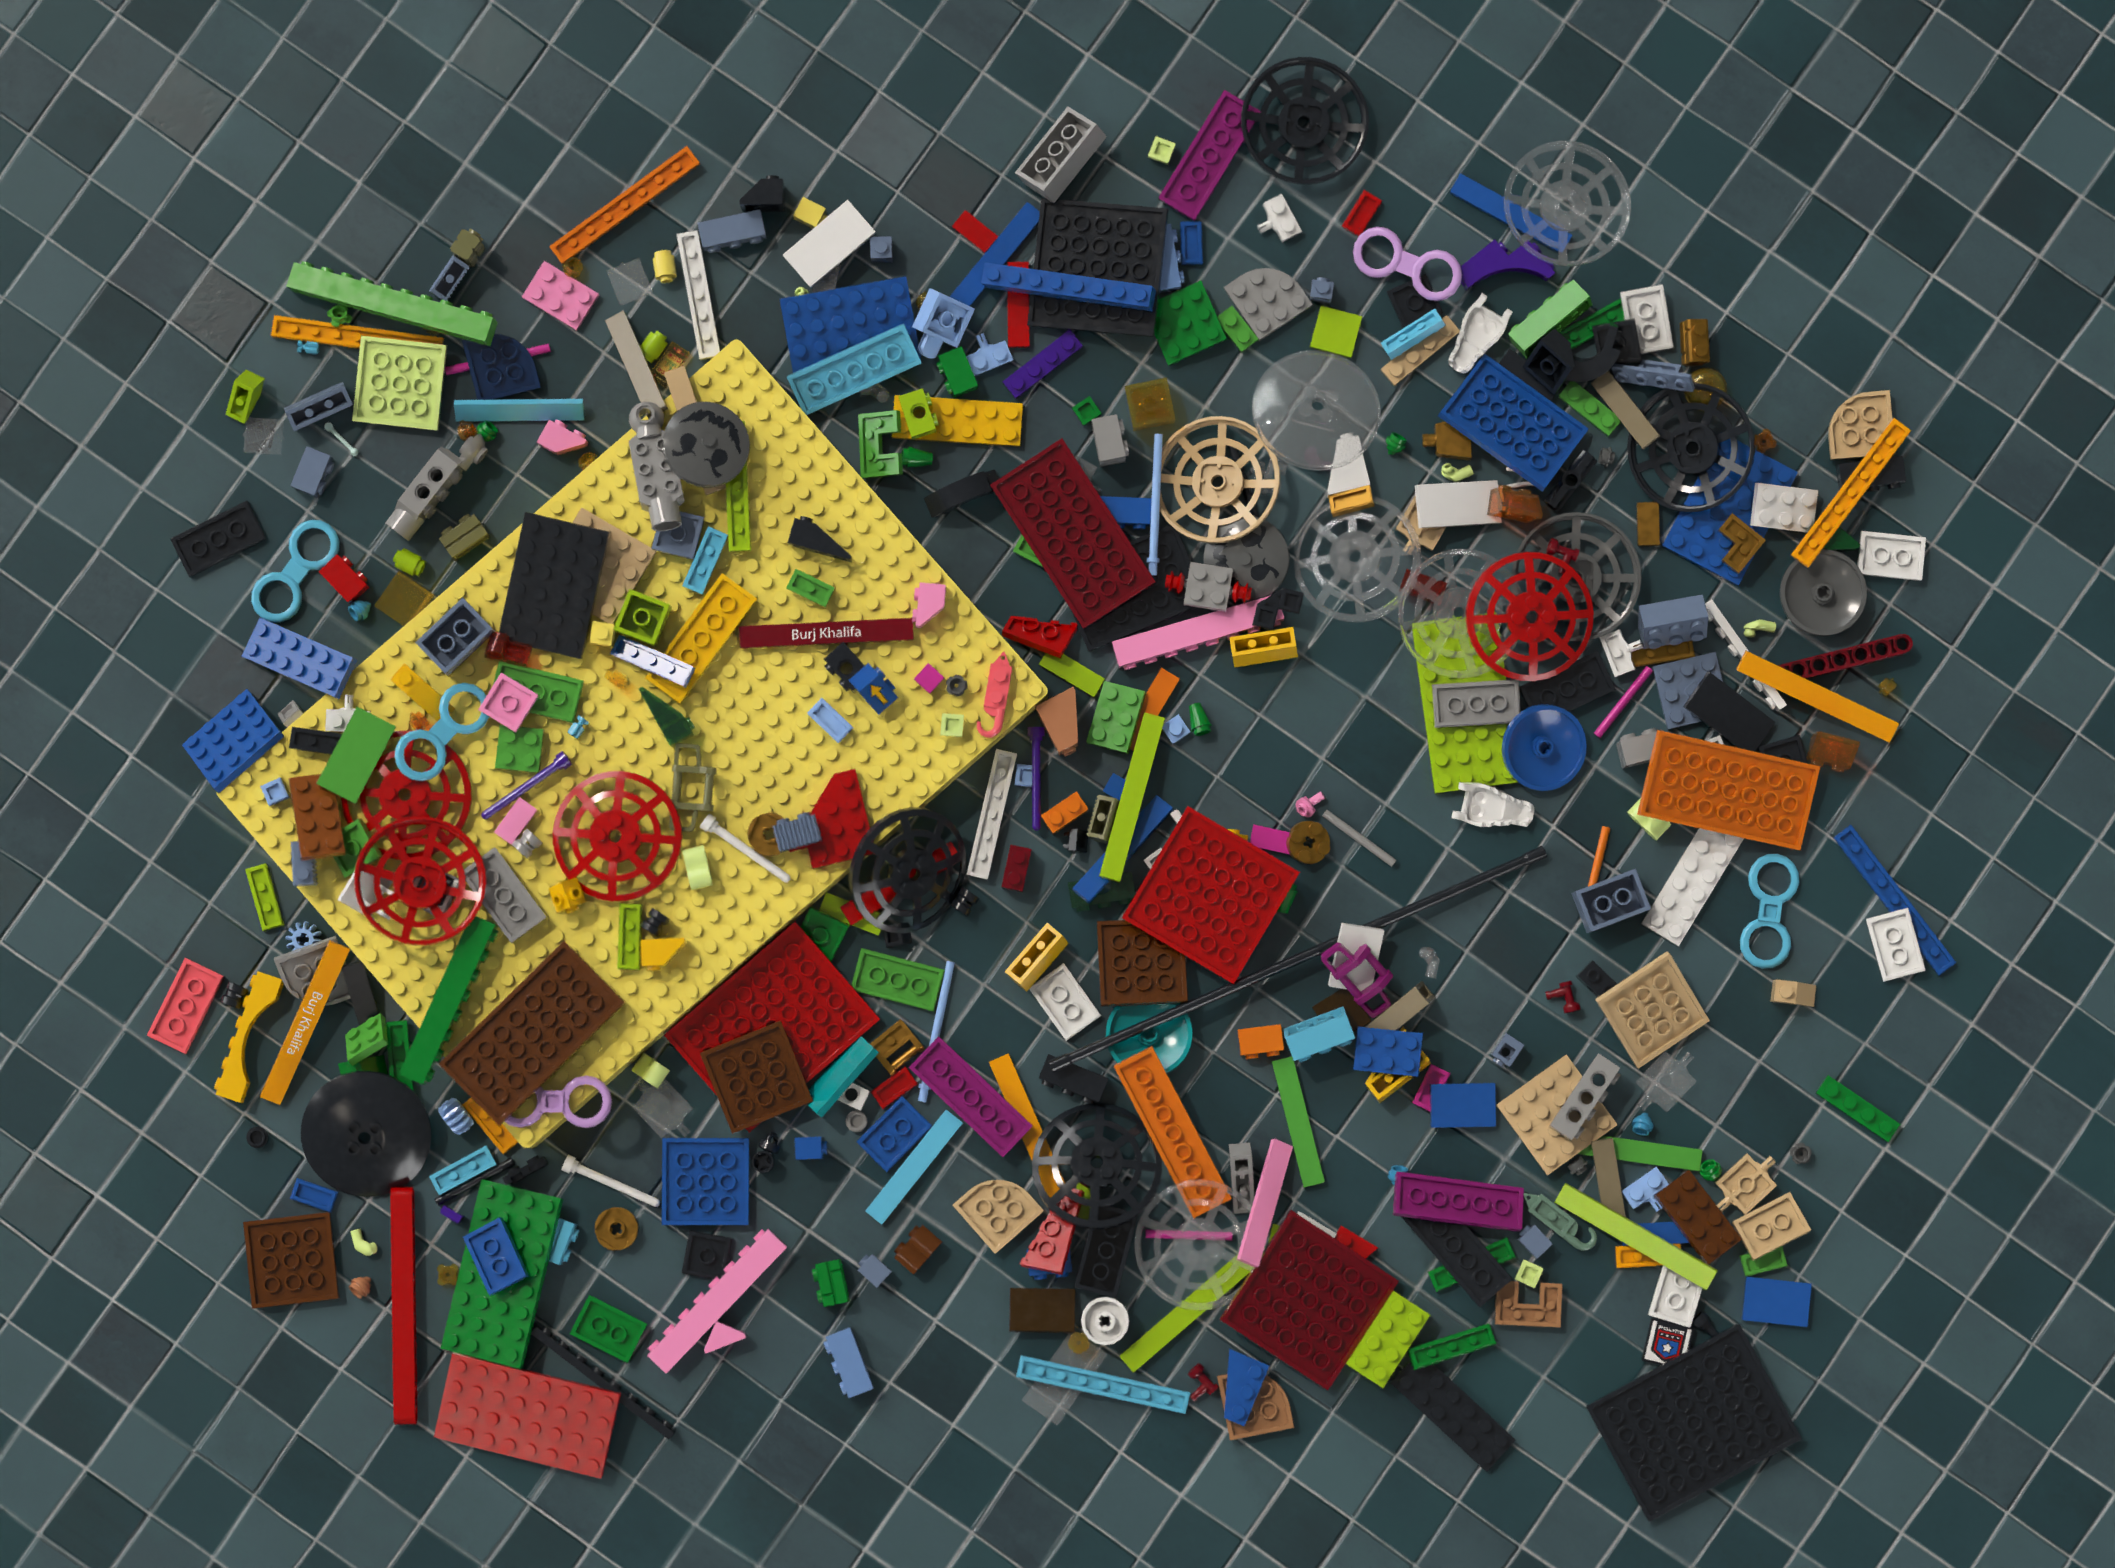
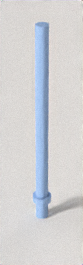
M1154 434L1149 558H1147V563H1149L1148 571L1152 576H1157V563H1160V558H1158L1163 434Z
M946 961L929 1046L938 1036L940 1037L955 965L954 962ZM922 1081L918 1086L920 1088L918 1101L926 1102L928 1091L931 1089Z

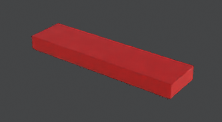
M1007 262V266L1029 268V262ZM1008 291V348H1029V326L1027 325L1029 294Z

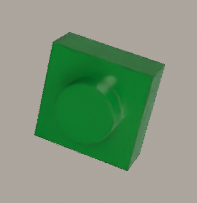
M1090 396L1072 407L1073 412L1083 426L1090 423L1092 419L1101 416V412Z

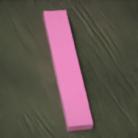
M1272 1139L1270 1142L1237 1257L1238 1261L1255 1268L1259 1267L1293 1149V1146L1277 1139Z

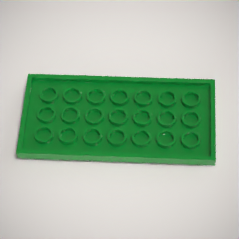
M481 1179L469 1233L502 1217L529 1276L490 1296L467 1245H465L440 1349L523 1369L562 1208V1198Z

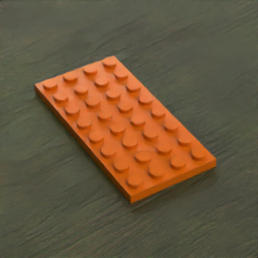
M1657 730L1637 814L1801 850L1820 766Z

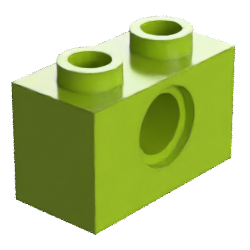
M922 388L898 396L912 440L936 432L935 426H938L939 423L936 414H931L929 406L932 405L929 393L925 394ZM921 408L925 410L926 414L923 418L918 419L914 417V411Z

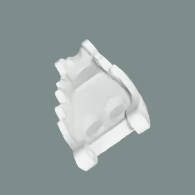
M1481 293L1465 314L1455 348L1448 360L1449 365L1460 373H1468L1475 362L1501 338L1513 311L1507 308L1501 317L1483 306L1488 297Z
M1459 782L1458 789L1465 791L1461 811L1452 812L1451 817L1453 819L1462 820L1479 827L1508 826L1510 824L1527 827L1532 822L1535 812L1532 803L1516 799L1486 784Z

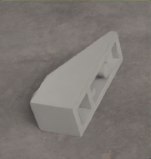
M1250 1143L1229 1144L1234 1214L1250 1213L1255 1198Z

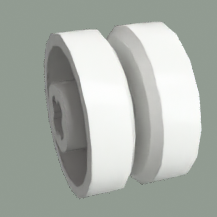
M1104 1296L1095 1298L1087 1304L1082 1313L1081 1323L1084 1333L1090 1340L1097 1344L1109 1345L1122 1339L1128 1329L1129 1319L1127 1310L1121 1302L1115 1298ZM1103 1316L1109 1318V1323L1106 1325L1101 1323Z

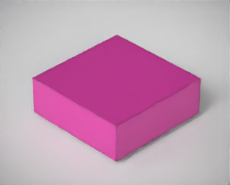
M929 663L914 678L929 694L944 679Z

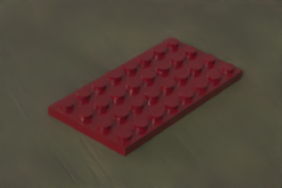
M1062 438L990 484L1083 629L1156 583Z

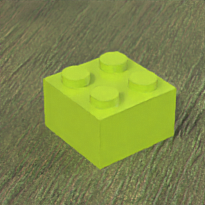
M629 589L614 626V631L657 647L672 607L668 603Z

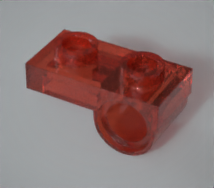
M492 632L484 655L485 658L527 668L533 648L530 644L510 640V637L504 633Z

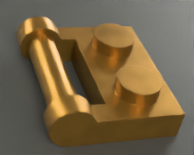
M902 1019L870 1043L878 1051L877 1059L891 1076L897 1073L896 1070L914 1055L925 1050L924 1046ZM910 1040L913 1046L890 1064L887 1058Z

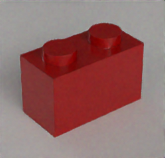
M337 554L319 573L351 605V602L357 600L369 588L366 584L368 579L360 571L356 573L351 568L354 564L345 555L341 558Z

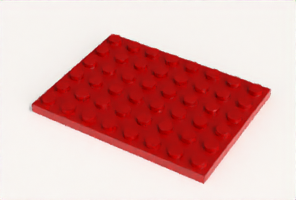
M794 921L667 1031L664 1036L716 1094L700 1052L781 1020L805 1083H807L878 1022L880 1018ZM760 1123L745 1129L750 1133Z

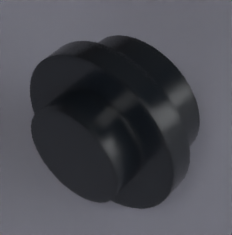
M253 1127L247 1133V1142L253 1148H261L268 1142V1133L262 1127Z

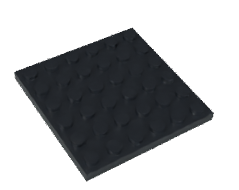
M1041 198L1033 269L1150 285L1155 288L1156 294L1153 312L1031 294L1027 325L1032 327L1155 337L1169 210L1167 208L1059 199L1053 203L1047 198Z

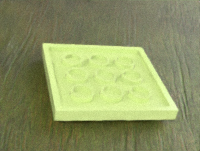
M361 336L352 421L438 431L447 345Z

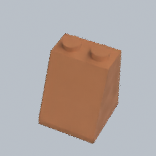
M1071 687L1035 706V711L1058 755L1064 754L1065 757L1076 752L1075 747L1078 746L1076 693L1074 687Z

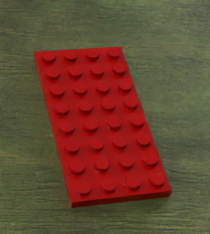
M453 1352L434 1438L601 1479L604 1473L621 1393Z

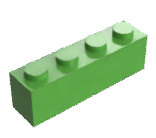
M1574 279L1569 283H1565L1559 289V292L1553 297H1548L1541 307L1531 311L1523 322L1512 327L1508 333L1511 343L1528 359L1544 336L1553 329L1560 333L1593 305L1590 296Z

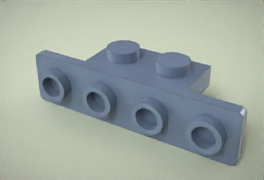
M1642 359L1639 367L1614 364L1611 367L1613 376L1618 382L1693 392L1695 388L1691 375L1682 373L1683 368L1679 364Z

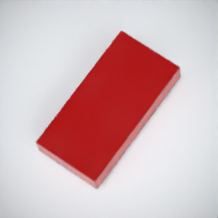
M1364 190L1342 224V228L1359 237L1376 213L1382 200Z
M966 210L952 225L953 229L984 254L998 238L995 233Z
M905 1066L870 1092L882 1109H884L918 1085V1083Z

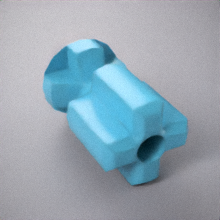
M298 340L297 353L305 350L307 354L317 355L319 344L318 342L307 341L304 345L302 341Z
M579 715L577 717L579 722H574L568 730V733L576 739L584 731L583 724H589L587 720Z

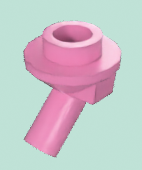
M1320 791L1309 799L1306 796L1296 801L1297 812L1301 816L1311 817L1316 811L1314 805L1325 799L1324 794Z

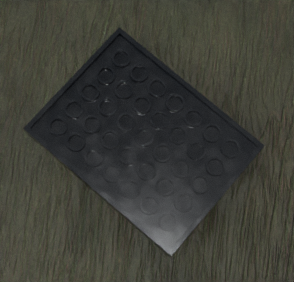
M1739 1323L1586 1405L1589 1414L1648 1522L1802 1439Z

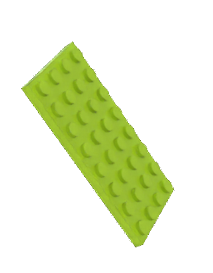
M1465 616L1411 623L1434 794L1459 791V782L1482 783L1489 786L1518 783L1507 771L1502 757V741L1509 724L1434 728L1432 684L1506 680V677L1488 667L1476 654L1467 634ZM1494 623L1495 629L1500 638L1499 624ZM1474 624L1478 641L1484 652L1490 656L1498 647L1490 636L1488 625ZM1502 656L1496 664L1505 669Z

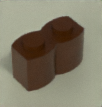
M916 1225L908 1234L911 1237L906 1244L901 1242L894 1250L896 1253L894 1258L913 1275L942 1243L924 1225L920 1228Z

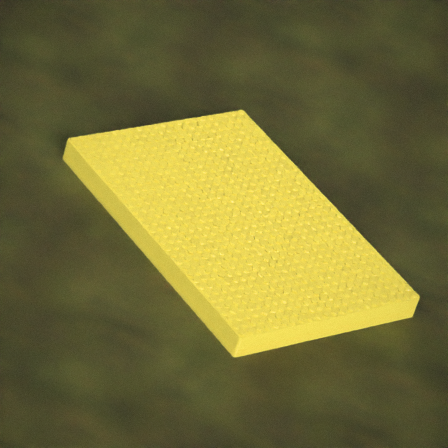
M737 339L731 341L689 378L697 402H713L723 405L733 411L741 421H745V428L750 442L747 475L751 551L729 552L727 538L703 595L682 586L693 562L692 559L657 551L634 589L636 592L668 603L672 607L657 647L627 637L661 653L666 650L722 573L757 598V601L681 704L646 680L645 677L649 673L648 671L610 654L612 648L595 646L590 643L593 621L606 623L593 614L582 659L497 639L522 529L521 524L352 671L340 699L325 694L282 732L284 737L220 793L217 792V796L293 882L291 842L298 841L289 778L322 774L331 755L290 749L289 743L292 727L325 731L326 709L344 708L345 695H354L353 708L359 707L365 711H371V714L396 726L394 732L419 729L429 731L437 721L390 680L404 663L441 696H443L447 689L460 683L474 684L487 695L493 686L499 660L583 680L584 684L574 722H579L577 719L579 715L587 720L589 724H583L584 731L578 739L568 733L573 723L533 713H528L520 726L544 730L539 772L554 762L553 759L556 758L555 755L561 751H564L573 764L566 770L564 768L562 770L558 769L520 796V798L538 810L522 833L528 829L543 843L539 848H535L532 851V855L528 859L513 845L494 833L518 798L488 819H483L481 814L537 773L495 768L499 728L502 724L489 717L484 727L477 732L470 734L456 733L447 743L464 763L472 787L470 813L461 831L471 839L481 857L496 847L547 918L511 943L484 905L481 904L476 916L497 925L496 930L499 932L494 943L490 942L487 948L490 952L485 963L481 962L478 968L481 972L476 983L472 982L469 988L472 992L468 1001L462 1003L460 1010L463 1012L459 1021L454 1022L452 1025V1037L442 1047V1050H444L443 1056L446 1057L563 941L625 1002L541 1086L543 1090H563L566 1084L574 1078L586 1075L598 1078L607 1086L640 1057L643 1052L664 1036L677 1022L721 986L850 872L852 860L812 869L808 848L794 852L787 850L776 856H763L790 875V881L783 882L716 833L705 832L701 829L700 825L709 813L717 818L718 825L752 848L747 832L754 818L770 812L776 813L783 818H789V821L798 819L797 815L811 813L833 774L856 769L871 828L877 821L897 810L909 807L924 808L1035 710V706L1046 701L1048 698V690L1044 683L747 347ZM672 395L665 399L668 409L663 411L664 423L661 430L664 431L672 416L677 412ZM646 415L642 420H648L649 418ZM631 428L534 514L573 522L582 507L652 548L656 531L652 530L649 512L642 510L629 447V440L637 433ZM681 479L685 502L679 506V510L705 518L697 547L698 550L708 526L728 534L726 489L705 495L703 487L691 485ZM800 516H805L813 519L812 523H816L852 556V562L789 546L788 539L794 518L800 519ZM795 569L835 587L826 608L786 589ZM920 582L946 585L944 609L922 628H916V622H913L914 640L845 643L864 665L869 663L874 669L878 667L886 676L883 680L888 679L895 687L893 692L898 698L879 715L858 691L853 693L849 690L846 692L838 683L841 680L836 673L832 676L824 667L827 664L824 658L840 644L740 649L739 626L912 618L913 609H917L918 601H914L915 588H919ZM463 597L495 632L457 669L447 676L415 642ZM616 632L615 642H616V640H617V638H618V636H619L620 633H617V632ZM1002 652H1005L1009 665L1012 667L1003 726L998 735L986 738L978 732L976 728L977 721L981 722V727L985 731H990L994 727L995 717L985 712L984 701L990 665L997 660ZM849 663L843 664L841 667V672L845 675L850 674L853 670V666ZM928 663L944 677L930 694L914 680ZM955 675L963 677V680L967 682V689L964 690V694L955 696L947 692L946 681L949 677H954ZM469 692L456 693L449 701L456 708L450 716L458 724H473L481 715V711L478 710L481 706L480 701ZM821 698L853 727L839 744L807 714ZM942 713L964 715L962 737L940 735ZM327 731V732H334V733H341V734H343V732H340V731ZM401 737L390 739L382 755L395 751ZM420 738L414 739L413 750L425 753L437 761L436 748L431 742ZM677 743L699 745L701 748L702 767L717 768L716 774H714L712 795L714 811L698 810L695 829L692 832L682 831L681 852L676 866L669 877L651 893L628 901L601 900L583 892L586 902L578 906L579 910L569 914L566 911L557 913L548 888L569 880L559 866L553 847L554 821L565 797L575 786L589 777L608 771H625L650 779L658 784L672 800L674 775L672 765H674L675 745ZM680 748L679 765L697 766L696 750L694 748ZM412 756L411 769L417 772H424L431 766L423 759ZM395 757L383 763L390 772L399 769L396 765ZM452 760L443 767L449 779L451 793L464 794L461 774L457 765ZM377 769L371 775L367 788H380L384 777ZM682 772L680 802L703 804L705 774ZM439 774L428 780L432 792H444ZM617 777L598 780L587 785L583 790L589 798L601 792L615 790ZM282 778L290 798L269 806L260 786ZM625 778L624 791L633 793L646 802H649L657 795L643 783ZM402 789L399 793L400 799L402 801L409 800L411 791L409 789ZM336 794L341 829H343L348 824L344 817L341 797ZM576 795L565 808L559 828L572 827L575 815L583 805ZM360 797L356 804L347 800L353 822L362 818L366 824L368 821L362 811ZM366 797L368 809L371 815L375 816L382 809L379 797ZM614 797L602 799L594 804L601 813L613 810ZM623 798L622 811L633 815L641 808L636 802ZM431 800L430 806L426 811L430 817L436 818L438 816L443 801ZM450 802L448 812L443 821L455 826L461 815L463 803ZM662 802L653 809L659 820L661 835L674 836V830L669 829L670 812L665 803ZM677 809L682 827H689L694 810ZM588 810L582 816L578 829L590 830L595 819ZM647 814L638 822L642 833L654 834L652 822ZM388 815L379 824L384 827L397 819ZM900 820L885 828L874 839V844L880 846L901 828ZM424 824L408 825L407 833L420 831L427 826ZM770 828L769 831H764L765 840L769 841L770 838H775L773 829ZM376 829L370 832L371 836L377 832ZM442 829L447 835L449 834L448 831ZM619 830L611 832L610 838L613 842H618L621 839ZM383 836L376 842V845L384 850L392 847L387 836ZM559 836L561 855L570 871L579 862L572 850L571 837ZM457 837L447 846L456 856L468 850ZM577 838L579 850L584 858L593 849L589 838ZM641 842L636 854L643 862L649 856L653 843ZM660 844L657 856L649 866V869L657 877L663 872L669 862L673 851V844ZM425 845L407 846L406 853L424 851ZM704 845L713 885L691 890L682 850ZM441 851L431 855V859L440 866L450 861L449 857ZM598 856L590 866L599 872L608 874L609 861ZM334 857L315 859L317 861L315 864L317 865L316 873L318 875L316 878L318 879L316 882L318 884L316 886H301L297 888L420 1028L463 931L449 940L429 946L406 945L391 940L378 932L363 914L337 900L351 876L344 878ZM381 857L369 865L377 867ZM473 857L462 863L463 869H466L475 862ZM389 858L383 869L396 872L402 862L401 860ZM629 859L618 862L617 875L629 873L635 870L636 866ZM456 868L448 872V874L458 878ZM585 869L576 877L580 883L588 888L608 894V881L594 877ZM642 873L630 880L617 882V895L638 891L649 885L650 882ZM392 882V884L390 885V887H389L388 889H390L391 891L394 892L393 882ZM466 882L465 890L472 891ZM387 893L383 894V898L389 896ZM456 897L453 898V901H452L450 907H451L452 904L454 903ZM462 899L458 909L447 919L453 929L457 928L468 917L476 901ZM399 900L389 905L393 912L406 919L408 911L406 905ZM620 904H642V922L650 918L648 913L651 908L670 919L667 925H662V933L659 937L641 927V940L686 938V944L666 966H660V970L647 971V967L642 966L640 951V970L617 969ZM417 909L414 921H428L435 919V917L422 909ZM376 912L373 913L372 917L384 929L401 937L404 925L393 919L389 921ZM439 924L427 928L412 927L409 939L429 940L445 935V932ZM588 1084L575 1088L569 1098V1106L573 1114L599 1093V1090ZM535 1092L511 1115L512 1117L518 1119L526 1118L534 1112L537 1105ZM544 1112L540 1119L530 1126L519 1128L510 1126L505 1122L503 1125L522 1147L535 1148L567 1119L563 1113Z

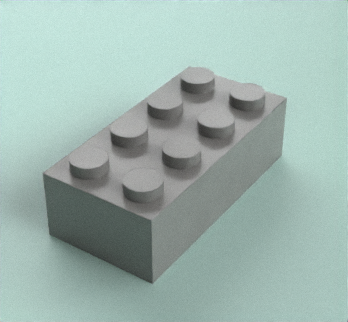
M1067 107L1015 174L1026 186L1055 203L1107 136L1096 123Z

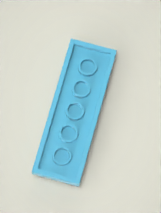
M903 323L788 375L787 379L802 411L808 415L915 367L922 362Z

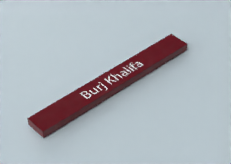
M912 618L739 626L740 649L841 644L842 642L865 643L914 640Z

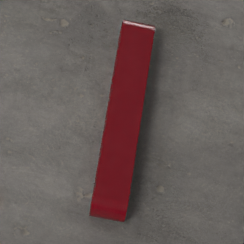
M1899 634L1778 666L1791 672L1793 666H1800L1803 672L1801 677L1810 679L1903 655L1911 650L1913 641L1910 636ZM1898 639L1906 642L1905 650H1900L1897 647L1896 642ZM1881 644L1885 647L1886 652L1884 655H1879L1876 652V645ZM1856 650H1862L1864 652V660L1860 661L1856 659ZM1835 655L1843 657L1844 664L1842 666L1835 664ZM1815 660L1822 662V671L1814 669L1813 662Z

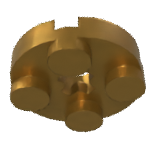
M769 812L761 814L752 820L748 827L747 835L750 845L757 853L763 856L781 854L776 837L774 839L770 838L768 841L765 840L766 836L763 833L764 831H769L770 828L773 829V826L777 825L776 821L784 819L782 816Z
M1302 821L1294 825L1290 830L1286 846L1290 856L1304 864H1314L1321 861L1329 853L1330 837L1327 830L1320 823ZM1307 836L1313 840L1311 848L1303 844Z
M613 1207L607 1209L598 1216L595 1222L597 1240L603 1247L609 1250H623L631 1246L637 1238L638 1222L635 1216L625 1208ZM620 1223L622 1232L621 1234L616 1233L614 1235L611 1225Z

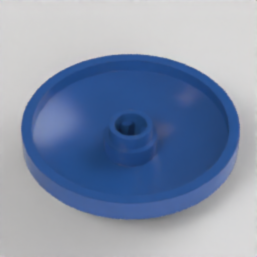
M1549 704L1531 706L1516 715L1504 733L1502 757L1505 767L1518 783L1530 789L1548 791L1562 787L1576 776L1583 765L1587 748L1585 733L1579 721L1567 710Z

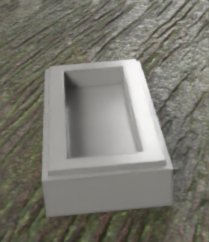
M293 700L278 713V716L282 723L289 727L303 712Z

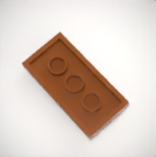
M321 774L289 778L301 861L345 855L336 794L316 784Z

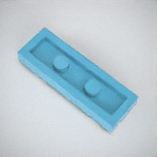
M1433 309L1381 342V345L1392 360L1446 325L1436 309Z
M709 526L707 527L684 580L683 587L703 595L726 543L728 534Z
M486 1145L430 1175L429 1178L438 1195H442L494 1167L497 1163Z

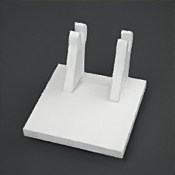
M361 871V893L367 907L377 902L374 892V875ZM353 873L337 900L363 914L357 903L354 891ZM380 878L382 896L384 893L389 895L394 893L388 889L393 881ZM382 910L376 912L390 921L391 918Z

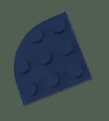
M494 333L490 347L462 340L477 400H492L541 388L532 355L516 339Z

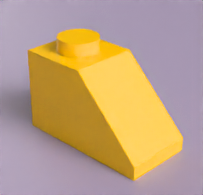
M686 938L640 940L642 966L647 967V971L660 970V966H666L686 944Z

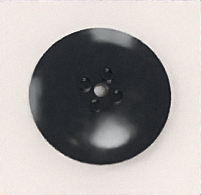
M375 1071L349 1072L328 1081L309 1101L301 1123L302 1148L314 1172L331 1187L354 1196H381L390 1193L391 1187L405 1186L423 1167L431 1145L430 1119L424 1104L417 1094L402 1081ZM367 1132L370 1134L371 1140L363 1142L360 1140L359 1134Z

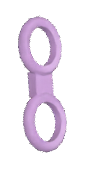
M1374 227L1367 229L1360 234L1354 244V261L1361 272L1375 278L1388 276L1394 271L1412 277L1414 288L1427 300H1445L1455 294L1461 284V266L1453 255L1441 250L1429 251L1420 257L1403 251L1402 242L1396 233L1388 228ZM1384 236L1393 244L1394 256L1386 267L1373 269L1363 260V246L1371 237ZM1433 259L1445 260L1449 263L1453 272L1451 284L1441 292L1429 291L1421 281L1422 268Z
M587 1075L576 1077L568 1082L563 1090H543L540 1087L535 1091L537 1105L534 1112L528 1117L521 1119L510 1116L505 1123L519 1128L526 1127L538 1121L544 1112L563 1113L565 1118L575 1126L583 1128L593 1127L604 1121L609 1114L612 1104L611 1094L605 1083L596 1077ZM585 1084L597 1088L603 1100L599 1113L588 1119H582L574 1115L569 1106V1098L572 1091L578 1086Z

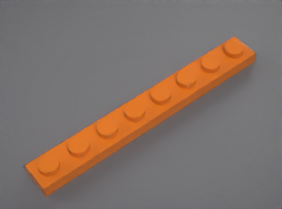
M688 146L684 147L550 245V249L562 265L699 166L700 162Z

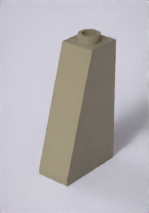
M1421 981L1366 1027L1397 1030L1427 1006L1435 996Z

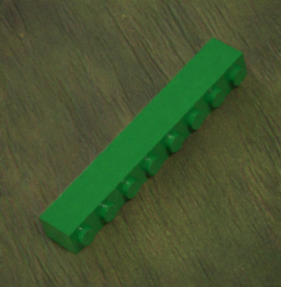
M475 916L473 921L464 929L399 1072L400 1075L422 1085L432 1081L435 1074L433 1067L436 1062L441 1061L444 1054L442 1047L452 1037V1025L454 1022H458L463 1011L460 1008L462 1003L467 1002L472 991L469 988L472 982L476 983L481 971L478 968L481 962L485 963L490 951L487 948L490 942L494 943L499 932L496 930L497 925Z

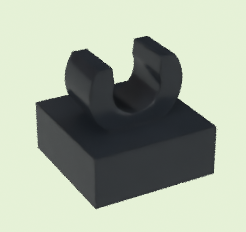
M1070 829V832H1065L1064 836H1069V844H1063V847L1068 848L1069 851L1087 853L1088 836L1086 833L1089 831Z

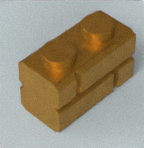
M1687 319L1680 322L1681 353L1683 354L1681 362L1683 366H1699L1710 362L1708 319Z

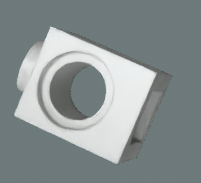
M852 1083L847 1090L854 1088L858 1093L857 1098L854 1101H849L846 1098L845 1091L838 1101L861 1111L870 1091Z

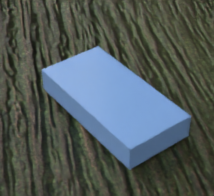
M823 698L807 712L838 744L853 729Z

